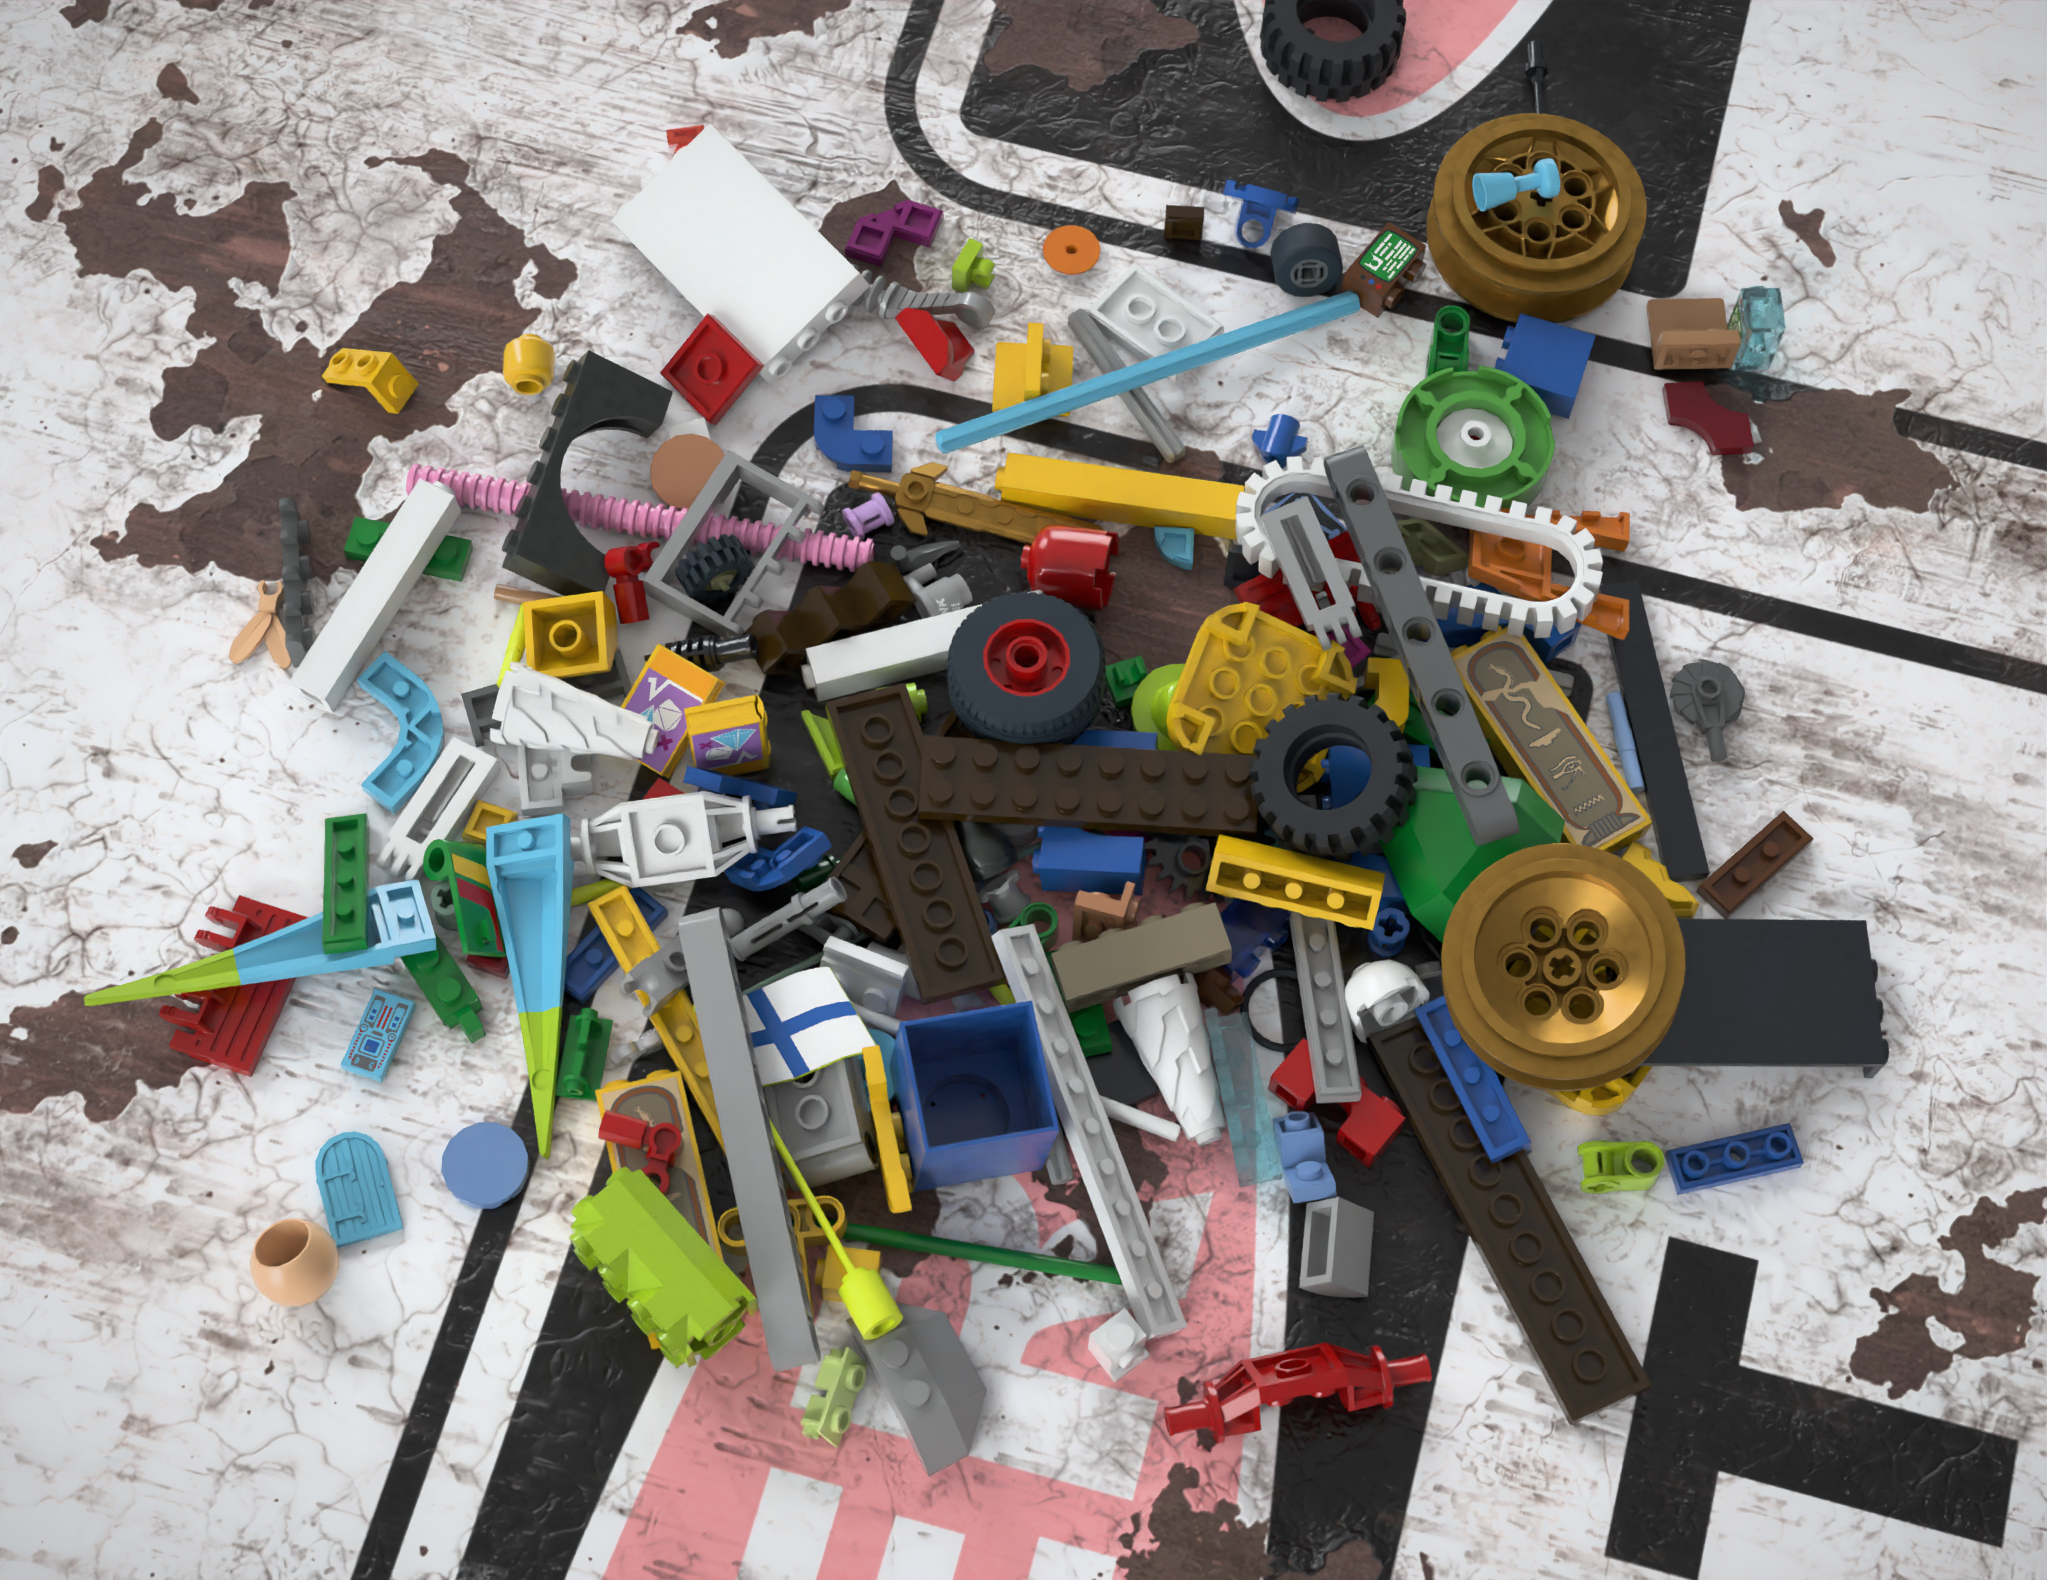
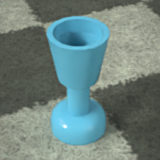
M1552 158L1539 160L1535 164L1532 174L1514 177L1509 172L1475 173L1472 180L1473 195L1477 207L1482 212L1515 199L1518 192L1536 189L1540 196L1544 198L1557 197L1560 191L1558 168Z

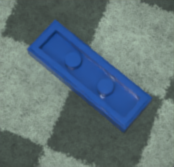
M633 888L630 894L653 932L668 917V910L642 888ZM598 925L566 957L564 990L582 1005L620 966Z

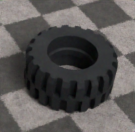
M1265 0L1260 33L1262 57L1266 60V66L1270 73L1274 76L1279 74L1278 81L1287 89L1292 86L1296 89L1295 93L1304 98L1307 95L1316 97V101L1327 102V99H1336L1337 103L1349 101V97L1354 95L1356 99L1369 94L1370 87L1376 90L1382 86L1386 78L1391 76L1396 68L1406 23V10L1403 8L1404 1ZM1319 17H1335L1350 22L1362 32V35L1348 41H1328L1311 34L1304 28L1303 24Z
M1328 693L1327 700L1319 701L1315 694L1305 697V705L1295 709L1293 704H1290L1282 710L1285 715L1283 719L1279 722L1271 719L1264 729L1268 733V737L1266 740L1257 739L1253 749L1258 760L1250 762L1249 775L1254 781L1250 788L1253 799L1259 806V812L1275 835L1283 843L1287 842L1291 849L1297 853L1307 854L1308 852L1314 857L1329 860V855H1334L1339 862L1352 861L1351 853L1360 851L1363 857L1374 853L1373 844L1382 840L1386 845L1395 837L1391 830L1395 824L1404 827L1410 817L1406 807L1407 805H1414L1417 796L1413 783L1418 781L1417 768L1412 760L1414 758L1403 734L1394 720H1390L1383 709L1376 704L1369 707L1365 698L1352 695L1349 701H1345L1341 693ZM1334 746H1351L1364 751L1372 765L1371 775L1365 789L1355 800L1343 807L1332 810L1313 809L1303 804L1297 794V782L1303 767L1315 754Z

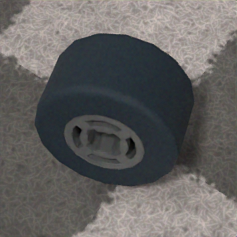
M1316 223L1297 224L1282 231L1273 241L1270 254L1275 280L1284 292L1296 297H1312L1330 290L1340 280L1343 265L1338 240L1329 228Z

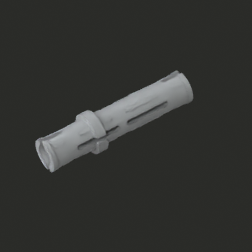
M833 876L806 894L800 892L791 898V903L761 919L735 937H731L730 941L734 956L738 960L744 961L750 955L779 940L801 925L809 926L818 921V915L838 903L846 901L847 893L842 883Z

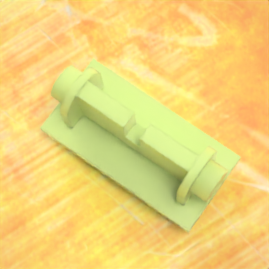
M846 1347L845 1351L831 1349L830 1354L824 1356L814 1386L817 1389L827 1391L826 1397L811 1394L804 1416L800 1422L804 1426L802 1430L804 1436L819 1439L821 1435L837 1448L840 1445L843 1434L850 1426L853 1404L857 1393L864 1386L866 1379L867 1363L850 1348Z

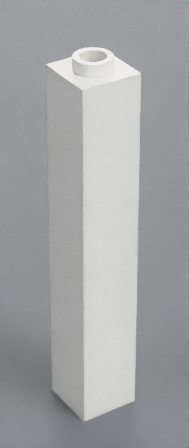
M421 478L418 480L290 679L298 694L334 712L459 516L461 509L455 498V492L450 487L439 481H434L431 484Z
M1041 590L1032 591L1038 594L1043 593ZM982 604L806 648L807 664L801 665L806 689L814 688L817 700L820 702L946 670L949 647L955 631L961 626L963 619H967V615L974 612V609L982 606Z

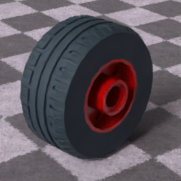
M1015 592L1010 593V595H1001L999 598L995 597L991 599V602H985L982 606H978L974 609V612L967 615V619H963L961 626L955 631L948 653L949 697L952 709H954V713L959 718L961 725H964V728L971 732L975 739L1003 740L1021 744H1071V741L1078 739L1079 734H1083L1091 726L1092 720H1095L1100 711L1104 697L1106 656L1098 631L1094 629V625L1089 621V618L1083 615L1078 608H1074V605L1065 603L1064 600L1057 599L1055 596H1046L1043 593Z

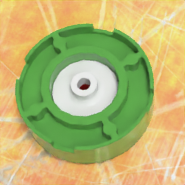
M1479 366L1477 372L1462 371L1453 373V367L1438 371L1418 383L1407 395L1401 406L1391 445V462L1394 474L1403 476L1402 490L1410 491L1412 480L1417 479L1428 482L1427 496L1434 497L1437 485L1439 484L1453 487L1451 501L1459 502L1462 490L1477 493V507H1485L1487 495L1502 498L1501 508H1511L1512 501L1526 503L1528 507L1539 495L1544 485L1555 450V441L1553 440L1550 425L1551 414L1543 400L1530 386L1507 372L1486 366Z

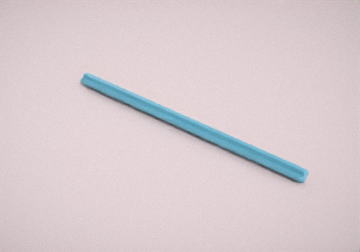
M1347 291L943 429L935 434L937 447L943 454H947L1357 313L1361 308L1359 297L1352 291Z

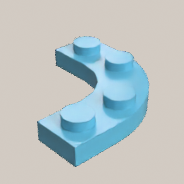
M384 651L357 678L359 687L387 707L398 719L400 724L399 738L390 755L365 779L361 786L366 794L395 815L416 793L439 759L444 742V726L438 703L429 687L415 673Z

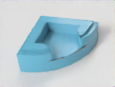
M1154 526L1155 545L1163 558L1176 567L1192 570L1194 528Z

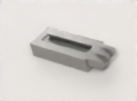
M1308 496L1260 515L1263 530L1307 631H1315L1323 651L1331 649L1330 639L1326 635L1330 631H1333L1339 645L1347 642L1342 630L1344 625L1348 624L1349 631L1354 639L1362 636L1361 629L1354 616L1356 605ZM1327 582L1336 604L1330 605L1325 591L1315 594L1321 609L1319 611L1310 588Z

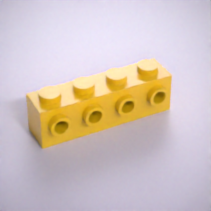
M1219 834L1206 891L1218 893L1228 898H1239L1256 902L1266 907L1298 912L1308 917L1328 919L1350 927L1373 930L1383 891L1385 873Z

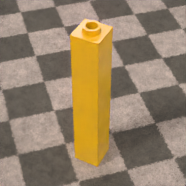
M1010 452L1007 453L1005 467L998 466L995 479V490L1001 491L1002 501L1043 512L1154 528V526L1194 528V534L1237 540L1235 532L1236 504L1239 493L1244 492L1245 487L1243 485Z

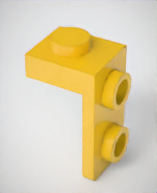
M342 348L330 359L329 366L322 375V378L327 383L366 387L388 413L399 414L419 385L393 353Z

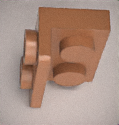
M1126 882L1120 901L1114 900L1101 892L1089 893L1079 890L1074 903L1072 941L1079 940L1082 943L1099 939V935L1109 929L1122 928L1124 931L1137 927L1138 921H1136L1140 907V900L1134 899L1135 883Z

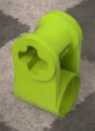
M1597 1140L1584 1142L1577 1146L1578 1156L1582 1157L1584 1171V1179L1580 1182L1581 1191L1585 1193L1603 1194L1613 1191H1645L1655 1185L1664 1167L1663 1152L1656 1144L1649 1141L1611 1142ZM1636 1159L1645 1160L1650 1164L1652 1171L1648 1173L1639 1172L1633 1167L1631 1161Z

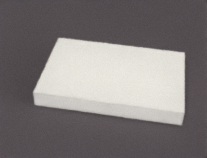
M1135 262L1086 311L1102 332L1143 361L1224 333V325ZM1187 371L1168 377V379L1176 383Z

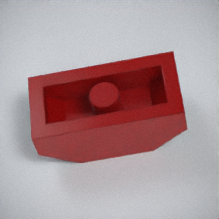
M906 307L895 317L898 324L936 375L955 382L963 374L964 365L975 353V350L954 322L937 320L928 311Z

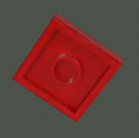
M707 313L660 374L709 424L717 425L762 370L764 365L714 315Z

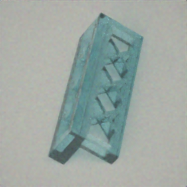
M1217 1007L1204 1009L1206 1027L1239 1186L1244 1187L1282 1179L1248 1013L1242 1012L1218 1017Z

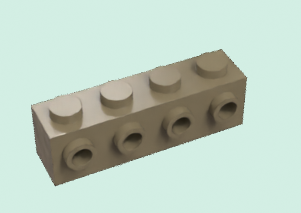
M1197 902L1185 906L1180 910L1179 914L1166 918L1163 915L1151 916L1142 920L1137 927L1124 931L1122 928L1109 929L1101 933L1098 937L1099 939L1082 943L1079 940L1071 941L1061 945L1057 952L1051 953L1053 970L1067 1011L1071 1013L1126 996L1128 991L1163 977L1178 974L1180 979L1183 978L1185 973L1193 975L1231 963L1232 947L1216 903L1204 905L1202 902Z

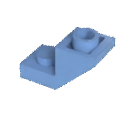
M1293 1111L1287 1113L1284 1117L1273 1118V1130L1284 1182L1293 1203L1337 1197L1336 1182L1326 1163L1324 1131L1315 1113Z

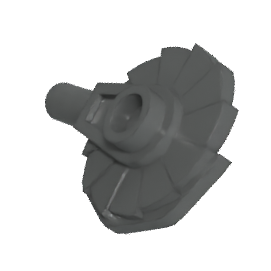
M1699 659L1698 663L1683 665L1682 670L1673 677L1669 699L1673 698V705L1677 715L1681 713L1684 719L1691 725H1694V723L1698 724L1701 734L1707 737L1711 761L1719 762L1727 759L1723 730L1725 726L1738 720L1745 697V689L1736 674L1728 666Z

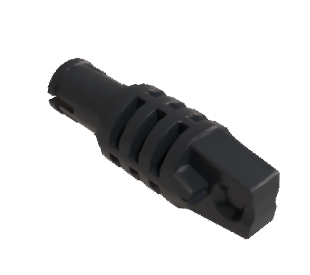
M751 633L726 639L709 635L665 643L666 648L708 673L721 670V668H724L725 663L757 659L759 654L756 637ZM651 654L644 656L645 661H648Z

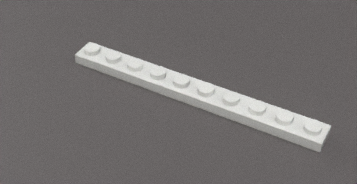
M1034 924L999 930L991 938L1016 1003L1031 1000L1033 1002L1053 1102L1136 1321L1147 1335L1146 1341L1177 1333L1187 1327L1186 1321Z

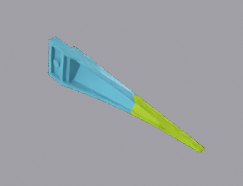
M563 813L486 827V867L501 926L517 1004L530 1081L539 1153L546 1159L549 1158L551 1152L574 860L571 859L570 818Z
M419 880L377 886L369 890L368 949L325 955L322 946L323 912L264 937L193 963L87 994L84 997L85 1006H94L394 964L395 957L437 950L436 937Z

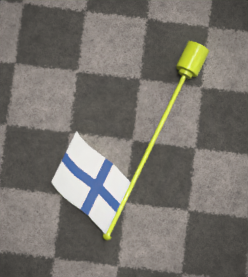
M819 967L797 972L749 994L742 995L762 1087L799 1079L847 1057L863 1054L862 1048L876 1045L830 967ZM770 1120L778 1152L848 1273L842 1279L843 1285L838 1290L839 1296L865 1340H872L886 1334L902 1321L903 1315L876 1269L866 1270L865 1267L855 1269Z

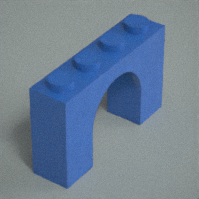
M1086 730L1083 734H1079L1078 739L1071 741L1072 745L1159 750L1157 733ZM1038 826V838H1042L1041 849H1034L1032 866L1033 873L1040 875L1042 891L1078 892L1081 890L1089 893L1101 892L1104 894L1122 895L1128 881L1135 883L1134 895L1143 896L1147 864L1144 837L1095 835L1085 832L1080 828Z
M1408 744L1414 757L1412 760L1415 766L1430 767L1429 745ZM1334 746L1328 749L1327 757L1321 760V767L1326 770L1319 779V782L1326 783L1327 796H1321L1320 810H1332L1343 807L1355 800L1365 789L1371 775L1372 765L1364 751L1351 746ZM1360 851L1351 853L1352 861L1340 862L1385 873L1383 891L1377 913L1386 908H1395L1403 913H1410L1387 858L1373 853L1363 857ZM1329 855V860L1339 862L1334 855Z

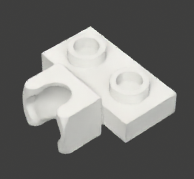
M516 745L523 817L564 813L563 793L567 797L587 795L594 792L591 773L588 771H575L578 768L587 767L592 764L591 754H580L564 750L535 749Z

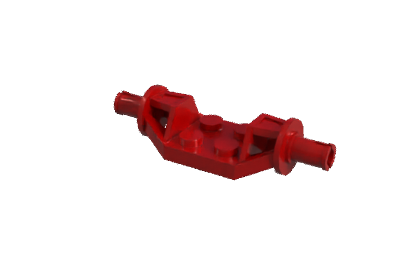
M1326 1342L1240 1360L1215 1386L1211 1380L1203 1382L1204 1396H1202V1401L1174 1407H1164V1418L1169 1436L1208 1427L1209 1431H1212L1215 1442L1220 1444L1224 1443L1226 1436L1261 1431V1404L1274 1407L1283 1406L1291 1403L1294 1397L1309 1394L1313 1397H1326L1335 1394L1338 1388L1340 1401L1348 1412L1381 1404L1384 1408H1389L1393 1405L1394 1388L1424 1381L1430 1382L1432 1380L1431 1368L1425 1353L1387 1361L1378 1345L1371 1346L1369 1356ZM1354 1386H1355V1387H1364V1388H1361V1389H1355V1390H1354Z

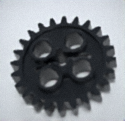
M1257 807L1256 838L1238 839L1272 846L1276 842L1275 838L1265 835V832L1271 828L1266 821H1262V815ZM1139 832V835L1150 838V841L1145 843L1146 853H1152L1153 857L1146 864V868L1159 867L1161 872L1157 875L1155 881L1158 883L1168 878L1171 881L1168 889L1169 894H1172L1178 887L1184 889L1183 901L1185 902L1194 893H1198L1199 902L1204 904L1208 901L1210 894H1213L1217 904H1222L1225 901L1224 896L1206 891L1210 873V853L1213 859L1219 837L1215 836L1216 839L1209 846L1208 840L1200 839L1199 835ZM1184 852L1195 853L1201 861L1200 869L1191 870L1187 868L1182 861V854Z

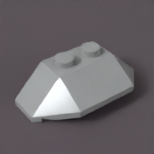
M895 1302L903 1315L902 1321L891 1331L872 1340H865L854 1320L850 1317L846 1320V1324L928 1477L967 1457L987 1389L945 1312Z

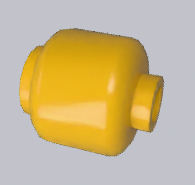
M523 334L506 345L503 359V377L513 390L524 395H535L552 384L555 373V351L547 341L536 334Z

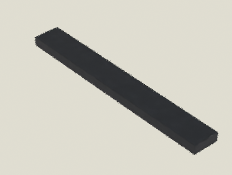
M1636 580L1600 585L1598 593L1629 600V631L1625 639L1620 640L1608 634L1607 638L1637 750L1636 754L1645 786L1644 792L1650 817L1653 821L1652 826L1661 863L1666 867L1669 879L1674 882L1707 879L1710 873L1639 582Z

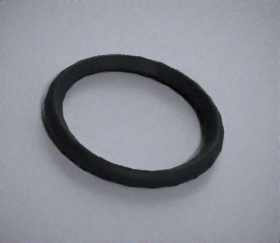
M1275 968L1256 976L1247 985L1242 994L1246 999L1240 1006V1017L1250 1037L1259 1045L1272 1051L1292 1052L1299 1042L1281 1044L1270 1041L1255 1029L1249 1016L1250 997L1261 983L1275 977L1298 979L1297 970Z

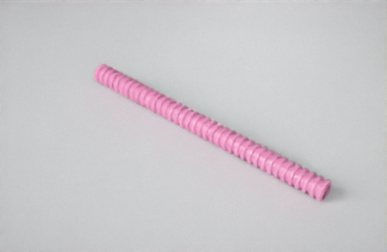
M417 463L413 464L410 468L406 481L408 496L420 478L431 484L434 481H439L455 492V498L459 507L469 504L471 509L481 506L483 511H489L490 508H493L495 513H501L502 510H505L507 515L515 513L521 497L524 494L528 495L531 484L525 481L522 485H519V482L513 479L510 483H507L506 479L501 477L495 481L494 477L489 475L483 479L482 475L477 473L471 477L469 472L463 471L459 475L458 471L451 469L447 473L441 467L435 471L429 465L423 469ZM561 487L563 500L569 516L574 524L578 522L579 526L584 528L590 524L591 528L596 530L602 526L604 531L608 532L614 528L620 534L626 530L632 536L638 532L644 538H647L650 534L653 539L659 540L662 536L665 538V541H668L689 510L688 508H683L681 511H677L676 506H670L669 509H665L663 504L653 507L651 502L641 505L639 500L629 503L627 498H621L620 501H616L615 496H609L608 499H604L602 494L592 497L590 492L580 495L579 491L574 489L571 493H568L566 488ZM711 513L691 545L696 546L697 542H702L705 545L711 537L715 536L718 540L722 534H727L728 537L732 534L740 540L746 551L751 552L752 556H757L758 553H763L764 555L783 524L778 528L775 527L773 522H769L766 526L763 525L761 520H756L754 524L751 523L749 518L739 521L737 516L726 519L724 514L714 517V514ZM806 528L803 532L806 537L801 544L788 538L775 557L777 560L787 557L789 562L800 559L801 564L812 561L813 566H819L820 563H824L825 568H831L832 565H836L838 570L848 567L850 572H855L860 565L874 560L875 543H873V539L869 538L866 542H863L857 536H855L854 540H851L845 534L839 538L833 532L827 536L821 530H818L815 534L812 533L811 529Z

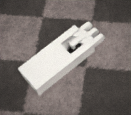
M453 737L386 836L388 844L378 857L376 866L386 870L393 859L396 858L390 870L392 875L398 878L401 877L410 865L411 867L405 875V881L419 879L424 872L423 858L428 845L437 839L450 841L456 839L470 818L477 801L483 798L501 771L498 759ZM423 819L434 825L431 831L422 827L420 830L421 835L417 841L411 839Z

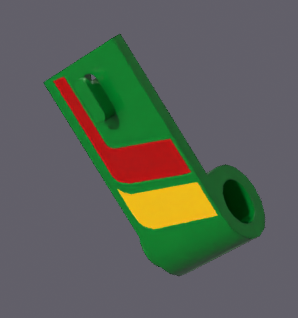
M442 839L433 840L424 853L423 868L430 880L450 882L463 954L505 957L507 955L486 867V848L475 843Z

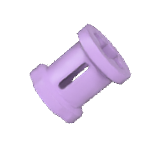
M879 492L872 494L871 500L852 510L848 507L842 510V516L848 530L854 538L855 536L860 537L861 541L865 539V534L884 524L888 527L894 524L892 512Z

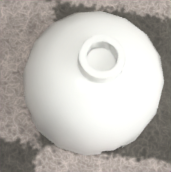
M1393 960L1364 963L1353 971L1351 978L1345 986V1000L1350 1015L1351 1028L1361 1042L1367 1043L1366 1038L1415 1017L1414 1009L1418 1008L1420 1004L1428 1003L1430 993L1416 973L1407 965Z

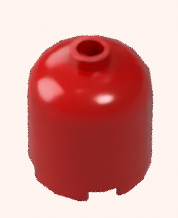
M1048 525L1042 528L1034 537L1032 545L1024 546L1021 556V569L1027 570V580L1031 590H1041L1046 596H1055L1057 599H1062L1065 603H1070L1074 606L1103 611V606L1107 607L1116 579V573L1109 572L1111 555L1119 556V535L1117 532L1066 525Z

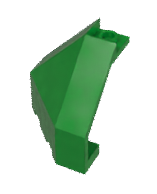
M1416 766L1418 781L1413 783L1417 796L1415 804L1412 806L1407 805L1406 807L1410 817L1404 827L1395 824L1391 829L1395 837L1388 844L1385 845L1382 840H1379L1410 913L1442 944L1446 926L1454 906L1462 893L1478 875L1498 860L1512 853L1538 845L1560 843L1565 820L1523 779L1501 776L1518 820L1519 834L1478 847L1470 834L1445 770ZM1474 780L1467 784L1476 790L1487 787L1486 783L1479 780Z

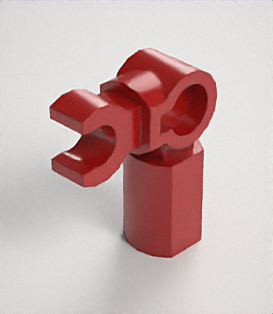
M652 541L640 543L637 546L630 545L612 548L605 555L606 571L612 578L616 579V584H613L620 625L650 620L643 580H639L638 574L641 572L647 573L654 563L651 559V551L660 547L659 542Z
M606 1110L599 1128L598 1138L642 1150L644 1146L649 1147L645 1158L649 1163L641 1170L648 1178L658 1177L661 1179L659 1191L666 1196L671 1187L668 1169L669 1167H674L677 1156L681 1154L684 1146L680 1130L675 1125L666 1122L650 1127V1121Z

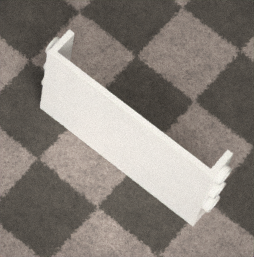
M711 124L687 146L680 148L674 154L672 161L660 173L650 177L645 187L632 200L625 202L619 208L617 215L611 220L704 317L707 313L714 315L764 365L759 374L769 384L775 379L784 376L791 368L792 362L803 351L813 348L819 341L820 335L831 324L839 322L846 315L848 307L870 287L863 276Z

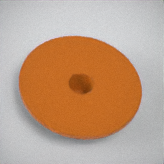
M1067 225L1053 230L1046 237L1043 244V255L1048 265L1057 272L1077 275L1087 272L1095 266L1100 257V244L1095 235L1089 230L1080 226Z

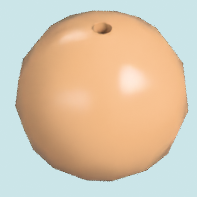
M299 1218L281 1220L264 1230L256 1240L250 1257V1272L255 1285L269 1300L282 1306H305L319 1300L334 1285L340 1266L339 1251L335 1240L329 1232L319 1223Z

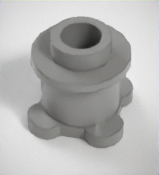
M1011 869L1007 873L997 874L985 879L983 888L977 893L981 904L988 901L994 911L993 919L997 923L1012 924L1031 903L1028 894L1022 893L1015 883L1021 877L1017 869Z

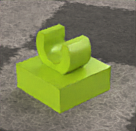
M971 238L968 239L952 266L953 289L962 293L967 292L973 282L984 289L990 287L995 278V275L992 274L995 263L983 258V243Z

